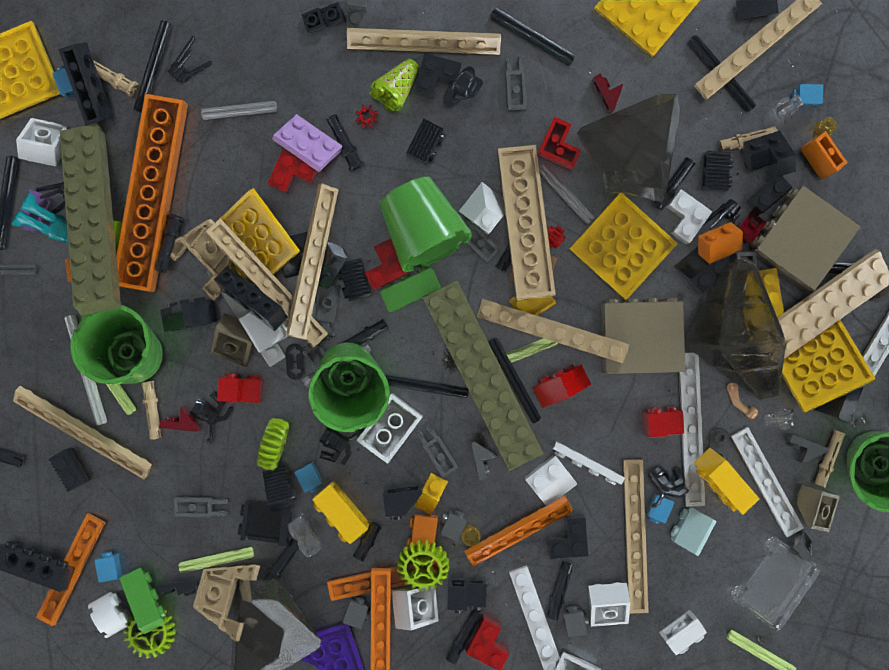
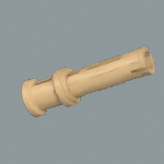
M94 61L101 79L109 82L115 90L119 89L126 93V96L129 98L135 95L139 86L136 81L132 82L125 78L124 74L115 73Z

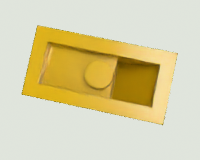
M431 472L423 487L422 494L417 499L414 507L431 515L448 481Z

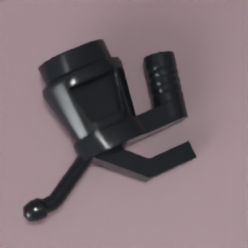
M215 390L209 396L218 404L216 409L206 400L198 399L190 414L194 415L195 419L207 422L210 425L209 438L206 440L207 444H210L213 439V424L227 420L233 408L229 407L224 416L218 417L226 402L217 401V392Z
M327 427L319 442L324 447L336 450V452L330 454L321 451L319 458L335 463L342 450L345 449L346 455L341 461V464L345 465L351 456L348 441L358 437L364 429H358L356 434L346 438L336 430Z
M662 466L648 474L650 482L661 493L658 501L651 505L652 508L660 505L665 495L679 498L689 492L687 487L679 492L673 491L685 483L679 467L672 470L676 478L675 482L672 481L668 471L664 470Z

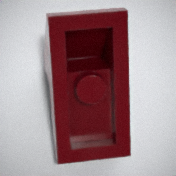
M600 73L593 77L592 82L608 114H611L616 108L623 84L609 90L610 84L607 78L602 77Z
M753 209L736 225L743 231V243L748 242L750 244L766 223Z
M185 406L180 408L179 420L178 417L166 416V419L160 420L159 428L201 431V425Z

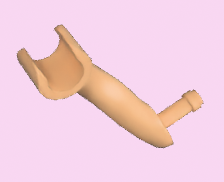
M734 382L729 383L727 390L732 404L749 419H755L758 416V410L753 406L750 408L745 406L740 401L738 385Z

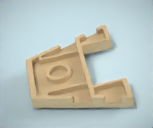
M209 219L190 230L189 233L176 239L170 257L177 261L188 248L213 274L202 290L215 301L218 300L221 289L214 279L226 266L230 267L232 261L205 233L215 224L212 219Z
M248 565L203 569L193 608L209 621L214 622L232 640H240L244 623L227 618L238 579L256 583L260 566Z

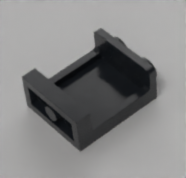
M247 500L245 505L242 504L240 516H243L242 524L240 523L238 527V535H241L240 540H256L279 543L278 546H287L289 543L293 507L271 512L267 502Z

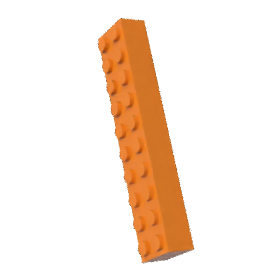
M145 94L116 256L120 287L149 292L156 291L159 272L154 267L156 266L164 239L163 229L166 228L168 222L167 215L169 214L188 108V104L184 100Z

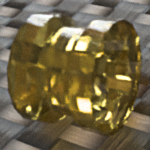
M467 525L464 527L461 534L463 543L468 546H474L480 541V531L476 526Z

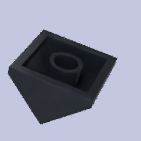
M863 387L813 410L850 423Z

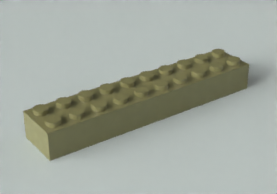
M98 123L61 130L60 140L73 307L81 315L121 308L106 137Z
M458 281L423 297L508 470L510 471L544 454Z

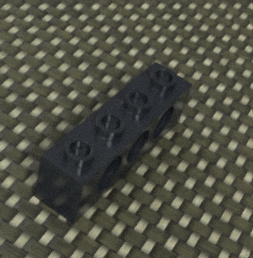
M87 42L58 49L85 126L113 118Z
M226 266L214 279L221 291L273 331H276L288 318L282 306L229 266Z
M6 541V543L0 544L1 571L58 592L68 590L75 567L69 565V562L51 559L52 556L48 554L34 553L35 550L32 548L17 547L18 544L15 542ZM32 561L35 563V569L32 567ZM49 568L52 569V575L49 574Z

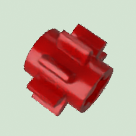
M362 105V110L356 111V114L359 115L356 122H362L363 129L366 125L373 128L372 123L378 122V119L375 118L378 111H372V105L369 108H365ZM368 113H370L371 119L367 118V120H365L363 114L367 115Z
M551 225L547 230L549 248L552 246L558 248L566 238L563 235L565 230L559 225L556 228Z

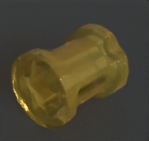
M827 117L817 122L814 129L816 135L825 131L828 135H831L837 130L838 126L833 118Z

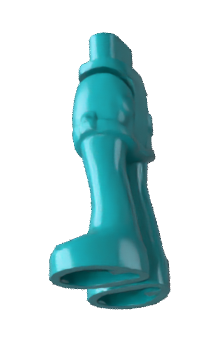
M28 193L21 205V209L50 222V225L48 226L34 219L20 209L17 211L11 224L16 227L22 225L29 226L47 235L49 239L66 242L68 245L67 220H65L64 216L45 210L36 203L35 196Z

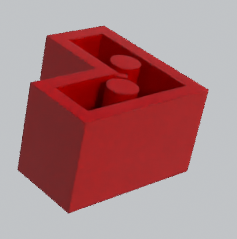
M554 116L537 156L572 171L582 151L564 142L572 124Z
M282 149L267 184L276 190L288 194L295 177L313 185L318 171L291 152Z
M391 238L374 246L382 264L365 272L375 291L388 283L408 275V272L402 270Z
M571 364L563 368V371L552 374V378L546 376L539 379V384L534 386L533 389L542 408L574 396L589 387L591 383L582 364L575 367Z
M237 373L225 374L224 377H219L217 401L261 403L264 380L259 379L258 375H247V378H241L240 374Z
M677 406L666 407V410L658 409V407L647 408V411L642 412L643 435L647 437H669V435L684 434L683 411L678 410Z
M484 615L466 649L467 655L496 670H502L509 657V650L495 642L501 630L500 623Z

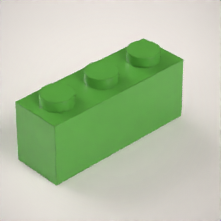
M425 266L417 270L418 274L412 277L410 274L400 278V282L395 285L391 282L382 286L383 290L380 291V294L389 313L441 289V285L432 267L428 269Z
M138 568L120 577V582L138 629L145 634L166 624L163 618L166 616L162 605L159 606L157 603L159 596L155 588H151L150 583L153 581L149 572L145 573L142 568Z

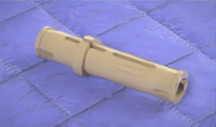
M773 126L748 134H736L734 137L719 140V149L722 152L736 148L738 150L743 149V142L776 132L777 129Z
M154 381L141 382L144 397L142 402L146 408L149 439L162 438L157 409L158 397L155 394Z
M833 430L827 447L829 448L828 452L825 453L822 464L819 463L818 467L820 469L814 484L826 488L830 474L834 472L833 466L846 434Z

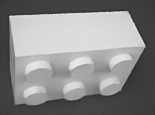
M392 393L382 417L372 426L366 427L357 441L388 464L423 415Z

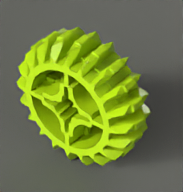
M272 418L268 422L257 456V465L262 467V469L274 470L277 467L287 439L288 422L279 418Z
M427 539L423 544H421L420 540L417 541V545L411 542L409 547L405 546L403 552L399 554L400 559L397 561L399 566L397 571L401 573V580L405 579L406 585L411 583L412 590L416 586L419 587V591L422 590V587L429 591L430 586L436 589L437 583L442 585L443 579H446L448 576L447 572L450 566L448 565L449 559L446 558L447 553L442 551L441 546L435 547V541L431 545L428 544ZM410 560L413 562L414 565L413 571H411V569L408 566V562ZM434 560H436L439 565L437 571L434 569L433 566Z
M130 614L128 616V626L123 630L124 634H128L124 637V641H130L127 648L133 646L132 653L139 651V657H142L144 653L146 658H150L151 655L156 658L159 653L164 654L166 652L165 649H169L171 647L170 643H173L175 640L172 635L176 634V630L171 629L175 626V623H169L172 616H164L166 624L151 630L152 634L150 632L143 634L141 631L136 632L137 623L134 616ZM163 631V640L157 645V634ZM139 639L145 640L147 645L142 643Z

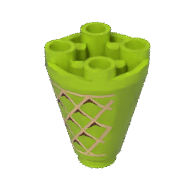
M412 59L401 62L373 81L369 94L375 100L383 103L384 108L388 112L393 113L394 110H401L418 75L419 65Z

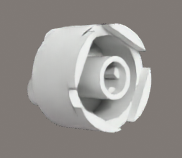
M109 592L88 604V609L92 608L93 610L90 616L99 632L106 633L105 638L128 626V616L130 613L127 609L122 608L120 604L122 599L117 592L114 594Z

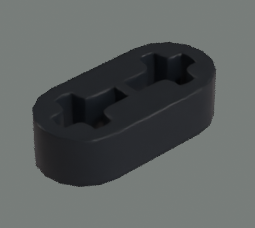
M290 344L285 352L286 372L292 380L302 378L305 373L304 355L302 354L304 350L299 344ZM293 347L300 351V354L296 355V361H294L293 354H290V350H293ZM294 363H297V369L301 370L297 377H295L294 373H291V370L294 369Z

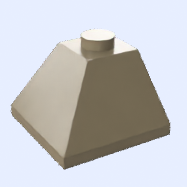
M224 313L215 328L211 354L246 367L253 342L240 323L239 318Z
M802 485L797 494V505L807 527L829 532L840 496Z

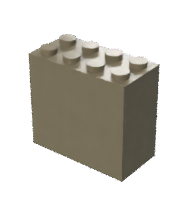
M805 186L794 188L792 191L790 190L784 196L783 200L785 202L781 207L778 206L772 213L774 217L770 222L767 221L761 229L762 234L750 243L751 249L749 252H756L761 262L771 269L777 268L779 275L803 292L816 290L861 226Z
M658 298L643 299V302H639V299H626L624 303H619V299L605 300L604 304H600L601 335L630 344L624 363L601 357L602 373L685 372L683 301L678 302V298L662 299V302H658Z

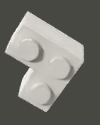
M680 189L666 206L667 209L681 218L670 234L683 244H689L712 211Z

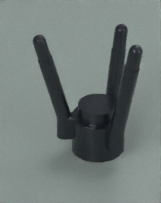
M195 36L190 38L175 62L170 66L171 68L167 71L177 82L181 79L186 81L190 76L212 64L210 60L189 73H185L188 69L183 64L194 51L191 49L186 55L185 53L195 40Z
M64 182L36 188L37 192L58 188L41 195L40 199L58 193L65 198ZM65 201L52 210L51 213L56 214L65 206Z
M729 199L714 211L704 224L720 212L721 215L712 223L709 230H712L724 217L726 219L732 218L731 222L734 224L740 216L738 212L741 207L736 201Z

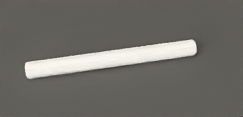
M73 314L64 318L70 339L74 329L76 330L78 327L76 315ZM81 373L96 425L105 424L107 419L96 382Z

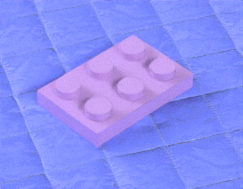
M297 114L273 136V140L318 172L335 158L343 147Z

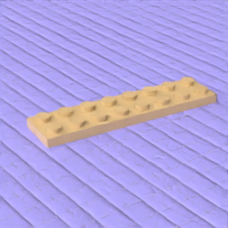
M536 145L499 148L497 153L516 300L555 296Z
M874 249L753 334L751 338L765 365L768 368H772L889 285V270L881 252Z

